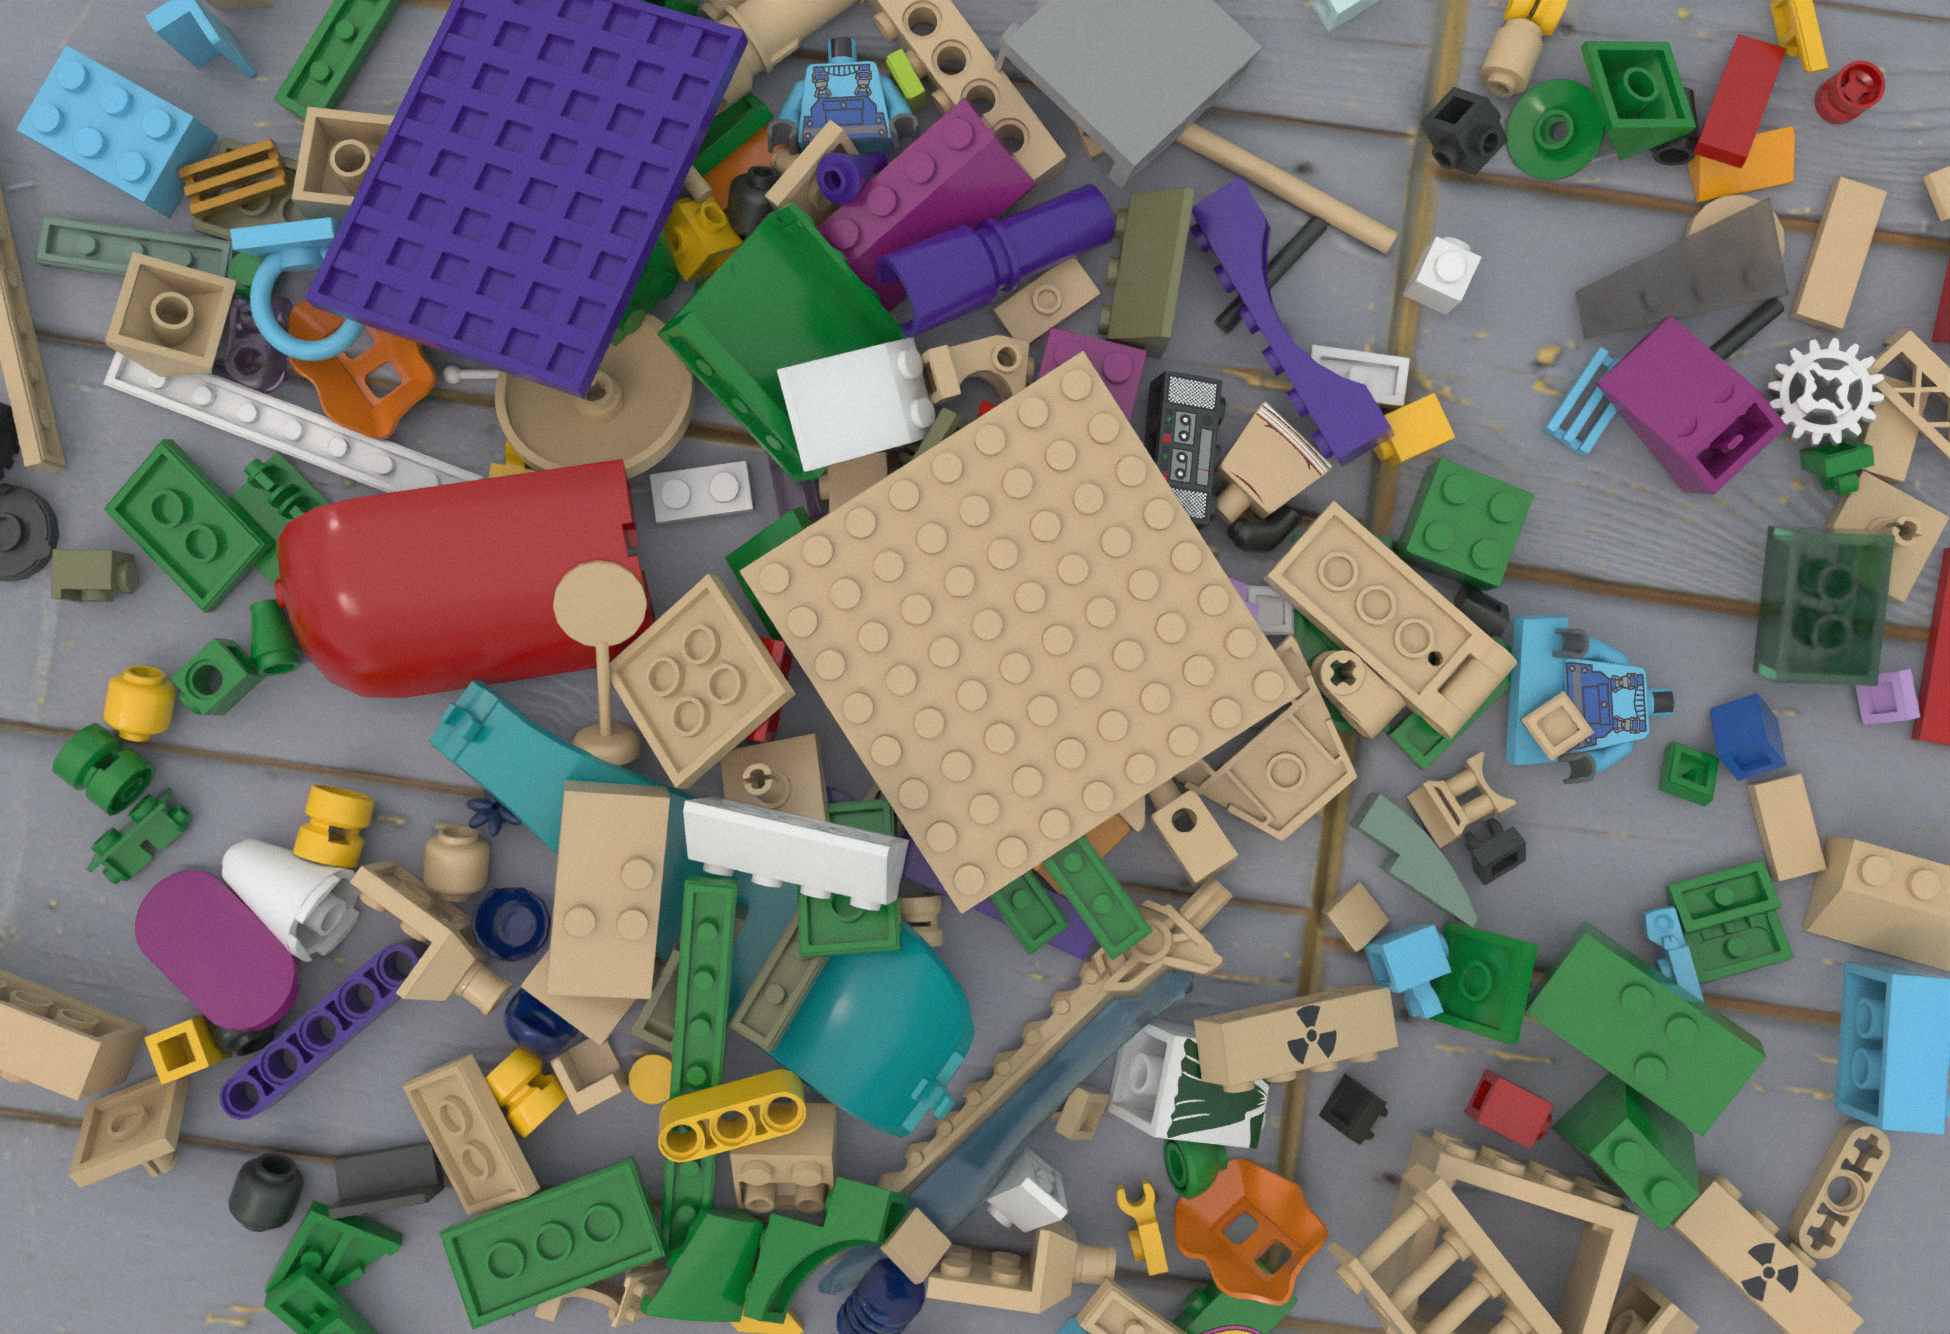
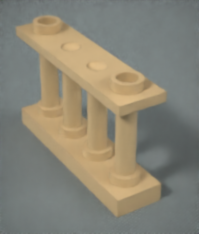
M1418 1163L1402 1176L1415 1193L1410 1198L1412 1205L1357 1257H1354L1335 1241L1327 1247V1250L1340 1264L1334 1270L1337 1277L1355 1296L1362 1292L1395 1334H1417L1401 1313L1458 1259L1463 1262L1468 1259L1476 1269L1471 1274L1473 1281L1418 1334H1451L1488 1297L1493 1300L1498 1297L1506 1308L1501 1312L1503 1319L1487 1334H1561L1563 1332L1445 1181ZM1437 1220L1445 1230V1233L1440 1237L1443 1243L1394 1290L1386 1295L1370 1275L1427 1221L1434 1223Z

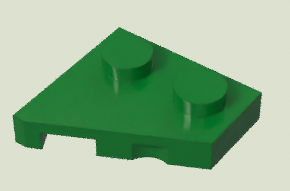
M313 1200L271 1273L264 1293H268L305 1263L335 1290L341 1286L349 1285L365 1274L366 1266L385 1253L392 1256L398 1252L402 1245L403 1234L357 1216L329 1219L327 1209L331 1206Z

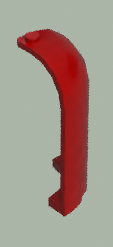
M623 459L351 498L315 507L290 521L276 541L280 579L275 580V595L280 608H287L293 630L303 652L330 683L362 697L408 698L466 689L475 680H482L485 684L491 685L597 668L596 647L583 645L569 637L557 623L553 609L557 585L565 573L580 563L594 560L616 562L632 571L643 585L647 600L644 621L634 635L620 644L609 646V663L656 621L645 571H641L638 554L631 555L630 547L640 546L631 485Z

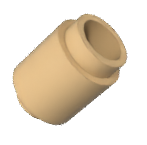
M1512 18L1506 21L1504 27L1497 30L1479 73L1481 81L1491 94L1499 97H1511L1513 94H1520L1526 90L1543 48L1541 40L1543 32L1534 22L1522 18Z

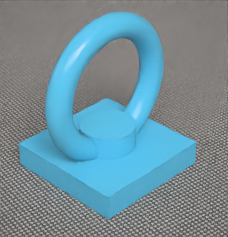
M332 217L230 229L233 250L264 259L254 275L250 290V306L258 330L278 351L299 360L320 361L341 354L355 343L366 326L345 318L341 327L331 336L322 340L306 341L288 334L279 325L273 313L271 303L272 290L282 271L302 272L319 270L342 221Z

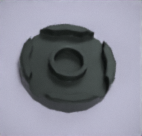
M6 483L0 484V581L11 582L28 579L43 570L52 558V551L56 549L59 539L57 517L48 501L33 490Z

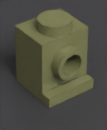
M53 549L51 599L70 602H114V593H133L139 584V571L134 563L135 555L114 550Z

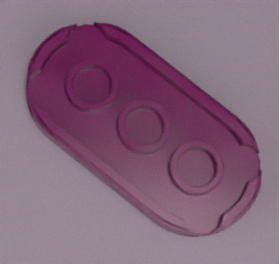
M198 870L181 871L157 883L143 899L135 920V936L139 948L212 1023L231 1032L259 1031L278 1022L290 1010L297 998L300 987L297 984L298 971L301 972L299 958L293 956L227 884L207 872Z

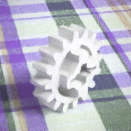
M1833 338L1828 348L1823 350L1820 349L1816 339L1810 340L1808 354L1803 355L1795 348L1790 350L1789 358L1792 365L1788 366L1780 363L1776 365L1774 372L1782 378V381L1769 382L1767 391L1779 395L1778 399L1771 401L1769 404L1775 411H1782L1783 415L1780 418L1787 426L1791 424L1795 428L1791 440L1796 442L1804 433L1811 435V447H1817L1822 436H1829L1833 446H1838L1842 441L1843 431H1847L1849 435L1856 438L1862 433L1858 424L1859 420L1869 423L1875 420L1877 415L1868 406L1881 404L1885 395L1872 391V387L1879 385L1884 380L1883 374L1869 375L1867 371L1875 362L1873 356L1859 361L1855 357L1858 353L1859 345L1854 343L1846 352L1839 350L1838 338ZM1817 362H1835L1844 367L1840 370L1822 369ZM1796 375L1799 378L1798 381L1803 386L1802 396L1791 404L1789 387ZM1859 382L1861 390L1860 401L1857 409L1853 411L1852 405L1847 400L1848 391L1854 384ZM1817 383L1824 388L1830 385L1836 387L1837 390L1832 397L1833 403H1830L1826 398L1818 402L1813 399L1817 390ZM1811 415L1828 417L1835 424L1818 425L1810 423L1805 419Z

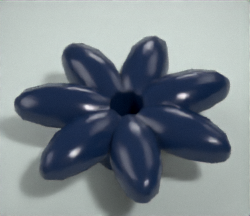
M485 789V798H473L466 803L468 808L477 811L469 821L470 828H477L488 822L489 833L492 836H496L502 824L506 822L512 825H520L522 823Z

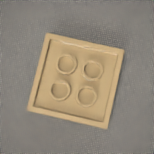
M709 573L609 663L612 685L675 788L688 789L796 694L721 578Z

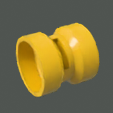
M1509 0L1502 20L1522 18L1532 21L1541 28L1542 36L1549 38L1555 30L1568 0Z

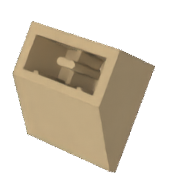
M771 1102L773 1105H776V1106H785V1105L789 1104V1103H776V1102ZM805 1103L806 1117L803 1124L797 1130L786 1135L730 1150L738 1209H748L756 1213H766L771 1210H799L808 1214L825 1210L827 1196L831 1189L834 1188L837 1179L838 1125L835 1104ZM735 1111L734 1119L741 1117L743 1114Z

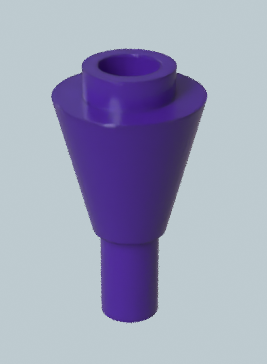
M875 152L867 156L842 153L827 154L820 160L817 166L816 179L818 186L828 200L837 204L848 203L855 198L873 175L881 172L888 165V160L882 152Z

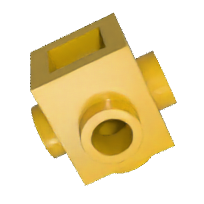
M710 196L702 203H697L696 200L692 201L690 197L676 201L663 227L676 267L686 282L713 274L742 243L737 232L730 227L725 213L713 196Z

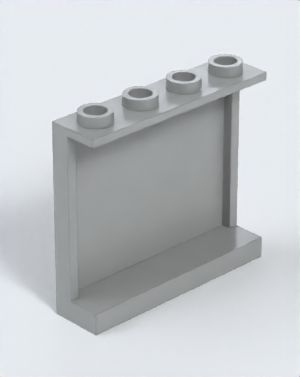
M1040 0L1034 7L1031 17L1025 23L1021 24L1019 21H1016L1003 33L998 41L1001 50L994 68L1000 73L1012 62L1115 161L1108 177L1122 190L1248 72L1262 46L1214 0Z

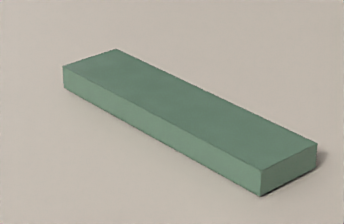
M43 214L35 262L46 267L125 278L132 252L228 278L230 262L240 252L233 250L232 241Z

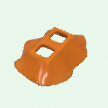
M304 300L292 309L287 321V333L301 340H322L334 334L341 327L345 318L314 308ZM367 325L365 327L373 337L374 344L357 358L350 359L345 351L337 356L320 361H305L288 356L294 370L314 384L322 409L332 422L374 439L389 438L394 433L402 416L414 404L423 399L432 390L437 381L435 369L426 359L420 343ZM390 363L401 377V384L383 398H377L367 384V377L384 364Z
M1238 1158L1228 1161L1227 1169L1218 1172L1215 1182L1206 1192L1190 1200L1183 1197L1180 1198L1173 1214L1174 1234L1178 1249L1184 1256L1190 1259L1206 1261L1218 1289L1230 1297L1256 1300L1275 1306L1283 1305L1289 1301L1299 1272L1307 1261L1322 1248L1328 1238L1326 1225L1307 1203L1305 1194L1299 1184L1247 1159ZM1248 1214L1259 1226L1243 1243L1234 1244L1224 1235V1232L1239 1216ZM1280 1243L1292 1253V1256L1276 1273L1267 1274L1256 1264V1261L1273 1244Z

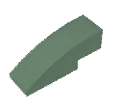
M1370 792L1348 825L1389 851L1379 869L1458 922L1473 928L1478 921V917L1467 891L1447 858L1433 840L1404 811L1382 794Z

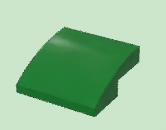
M1763 860L1666 886L1669 906H1673L1676 909L1685 944L1689 946L1699 985L1795 958L1776 913V910L1782 907Z

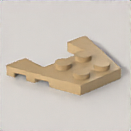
M1292 633L1281 641L1274 650L1302 694L1291 700L1288 706L1217 768L1203 757L1172 777L1184 784L1185 788L1189 790L1194 789L1198 795L1202 794L1227 808L1228 812L1282 842L1357 778V773L1297 639Z

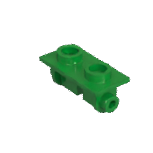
M170 787L157 798L148 794L129 812L128 816L132 820L120 831L114 827L109 828L95 841L90 848L95 854L87 870L91 873L102 864L106 867L103 870V874L111 883L118 884L122 880L129 881L155 856L142 843L147 839L162 851L182 832L188 829L187 822L192 818L191 813L181 804L172 807L167 803L172 793Z

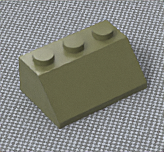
M1184 187L1131 194L1127 210L1118 209L1113 238L1122 240L1119 258L1110 256L1105 286L1114 287L1111 305L1102 304L1097 334L1106 335L1105 341L1146 350L1147 357L1162 358L1172 335L1195 189Z

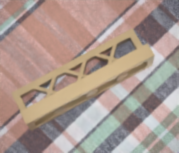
M1898 329L1883 342L1887 348L1875 358V362L1867 371L1869 375L1878 374L1892 359L1897 357L1913 372L1912 387H1891L1883 380L1882 383L1874 388L1879 393L1885 395L1884 397L1950 461V368L1911 330ZM1921 392L1935 393L1948 406L1947 421H1926L1919 414ZM1899 393H1911V403L1909 404ZM1934 427H1947L1946 439Z

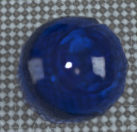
M524 887L494 888L488 891L474 906L470 926L476 944L488 956L498 961L515 962L531 958L543 948L549 938L551 918L545 902L532 891Z
M522 987L513 995L504 1012V1026L508 1035L523 1050L540 1056L562 1052L573 1042L579 1033L577 1028Z

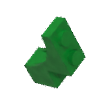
M837 1176L835 1186L829 1192L825 1202L826 1219L824 1226L771 1213L769 1223L764 1228L760 1237L759 1248L761 1252L755 1274L751 1277L746 1287V1306L743 1316L763 1322L784 1324L788 1309L806 1279L821 1264L840 1252L861 1245L883 1244L906 1215L911 1196Z

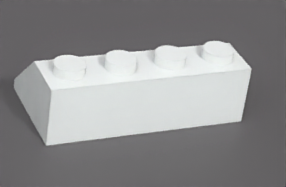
M717 796L685 800L683 815L688 859L704 862L703 871L722 876H733L734 870L752 874L751 882L780 888L783 881L801 885V894L821 899H830L832 892L851 897L850 905L867 910L879 911L881 904L888 905L897 900L909 843L907 839Z

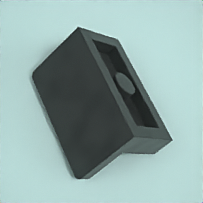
M430 1141L343 1155L335 1159L334 1165L340 1200L327 1209L329 1219H336L428 1203L445 1189L441 1162Z

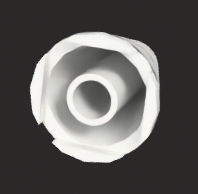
M254 838L234 844L223 857V879L293 956L305 962L312 961L309 955L315 952L322 956L331 952L347 936L361 914L354 906L358 895L362 891L349 883L356 874L354 870L310 861L293 854L292 850Z

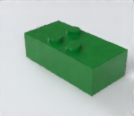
M1585 920L1530 992L1526 1002L1525 1013L1702 1137L1766 1058L1759 1039Z

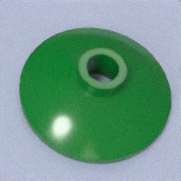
M1569 79L1548 80L1527 91L1514 106L1506 129L1507 147L1512 160L1523 172L1542 180H1560L1581 171L1599 151L1605 134V126L1595 94L1585 85ZM1565 123L1568 127V133L1564 139L1556 141L1554 130L1559 124Z

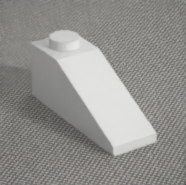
M1025 1143L1019 1147L986 1187V1200L990 1203L987 1207L988 1211L998 1222L1007 1228L1015 1224L1025 1233L1060 1221L1068 1213L1061 1174Z

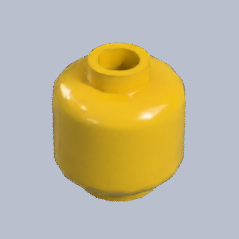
M144 665L125 667L124 672L114 675L108 682L103 710L104 721L113 729L118 730L119 736L125 740L135 742L150 740L151 735L165 732L172 724L177 697L175 684L166 678V672L161 669Z

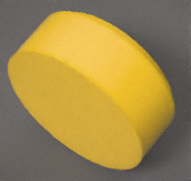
M650 1052L634 1063L629 1073V1086L637 1099L647 1104H659L670 1098L672 1057L663 1052Z

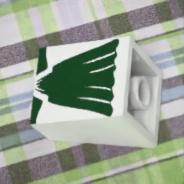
M1125 1013L1109 1093L1111 1096L1106 1110L1156 1138L1257 1149L1260 1132L1265 1124V1107L1270 1082H1267L1265 1078L1254 1081V1089L1237 1093L1224 1092L1223 1085L1202 1081L1195 1027Z

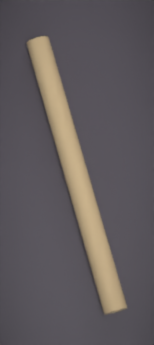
M1195 122L1175 140L1384 254H1387L1398 235L1397 231Z

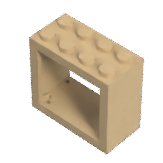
M1434 1129L1432 1136L1416 1131L1403 1175L1418 1163L1440 1176L1451 1190L1452 1186H1455L1456 1181L1459 1180L1585 1220L1555 1322L1563 1331L1561 1334H1604L1639 1219L1638 1214L1623 1204L1624 1196L1606 1189L1607 1184L1585 1175L1577 1174L1574 1181L1558 1174V1168L1538 1160L1529 1159L1528 1166L1510 1159L1511 1154L1494 1146L1482 1144L1480 1151L1463 1144V1138L1443 1130ZM1403 1178L1388 1227L1412 1205L1410 1198L1415 1193ZM1437 1220L1434 1223L1430 1221L1424 1223L1374 1271L1372 1278L1386 1295L1394 1290L1433 1252L1441 1226ZM1418 1297L1401 1314L1418 1334L1446 1306ZM1366 1298V1304L1368 1305L1376 1319L1379 1321L1385 1332L1388 1334H1395V1332L1390 1328V1326L1386 1323V1321L1382 1318V1316ZM1470 1314L1451 1334H1487L1497 1323Z

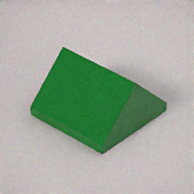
M1585 41L1580 47L1607 135L1620 161L1689 134L1696 128L1669 42Z

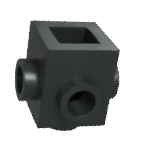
M1453 87L1421 121L1433 146V157L1441 166L1448 170L1456 168L1476 175L1508 141L1499 121L1501 115L1498 109L1490 102V99Z

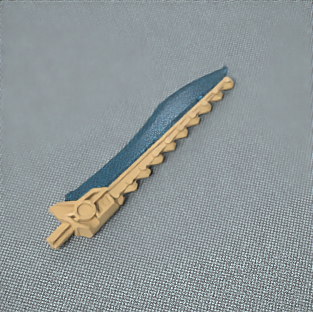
M1211 876L1178 911L1170 904L1163 906L1146 899L1137 909L1153 932L1113 961L1102 946H1100L1090 957L1091 961L1083 964L1079 974L1082 984L1077 989L1055 993L1050 1004L1053 1014L1049 1019L1026 1023L1021 1034L1024 1045L1019 1050L997 1053L992 1064L994 1076L990 1080L968 1083L963 1095L965 1106L960 1111L949 1112L944 1120L937 1118L933 1127L936 1128V1136L931 1141L910 1144L904 1157L907 1159V1167L903 1171L881 1174L876 1186L908 1195L1113 998L1125 999L1114 1000L910 1195L906 1214L909 1210L917 1207L944 1235L954 1230L981 1207L1026 1144L1076 1088L1173 1002L1189 994L1193 990L1194 975L1208 976L1225 965V959L1216 953L1215 947L1200 931L1228 903L1233 895L1218 880ZM882 1244L857 1246L841 1260L850 1250L847 1249L824 1262L825 1265H829L833 1261H840L819 1282L818 1289L823 1294L835 1295L837 1292L854 1287L897 1267V1265L880 1249Z

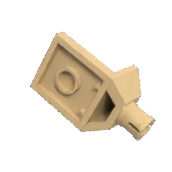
M394 859L362 865L349 882L362 891L359 898L369 907L383 913L388 910L403 922L400 924L401 929L412 938L421 942H426L427 940L432 942L396 994L403 999L446 1001L457 995L480 1009V1012L486 1017L491 1015L510 991L512 983L506 979L503 980L483 963L489 953L480 921L454 902L440 899L439 893L429 890L421 878Z
M1063 1219L1033 1230L1029 1262H1022L1019 1255L1003 1251L993 1252L991 1257L973 1255L970 1248L951 1244L928 1275L926 1298L1040 1314L1069 1297L1072 1291V1284L1083 1283L1101 1286L1107 1277L1114 1281L1116 1249L1110 1246L1106 1248L1078 1242L1076 1231Z

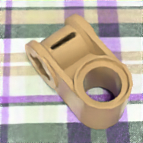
M1325 651L1316 656L1311 663L1310 670L1320 692L1339 710L1343 718L1357 732L1370 741L1406 705L1402 696L1389 683L1375 674L1359 656L1351 651ZM1331 664H1344L1340 671L1341 675L1345 678L1343 682L1330 680L1334 675V671L1330 667Z

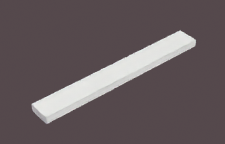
M116 351L103 383L119 391L387 493L486 479L388 440L366 437L361 433L339 426L332 422L330 418L212 373L161 378Z

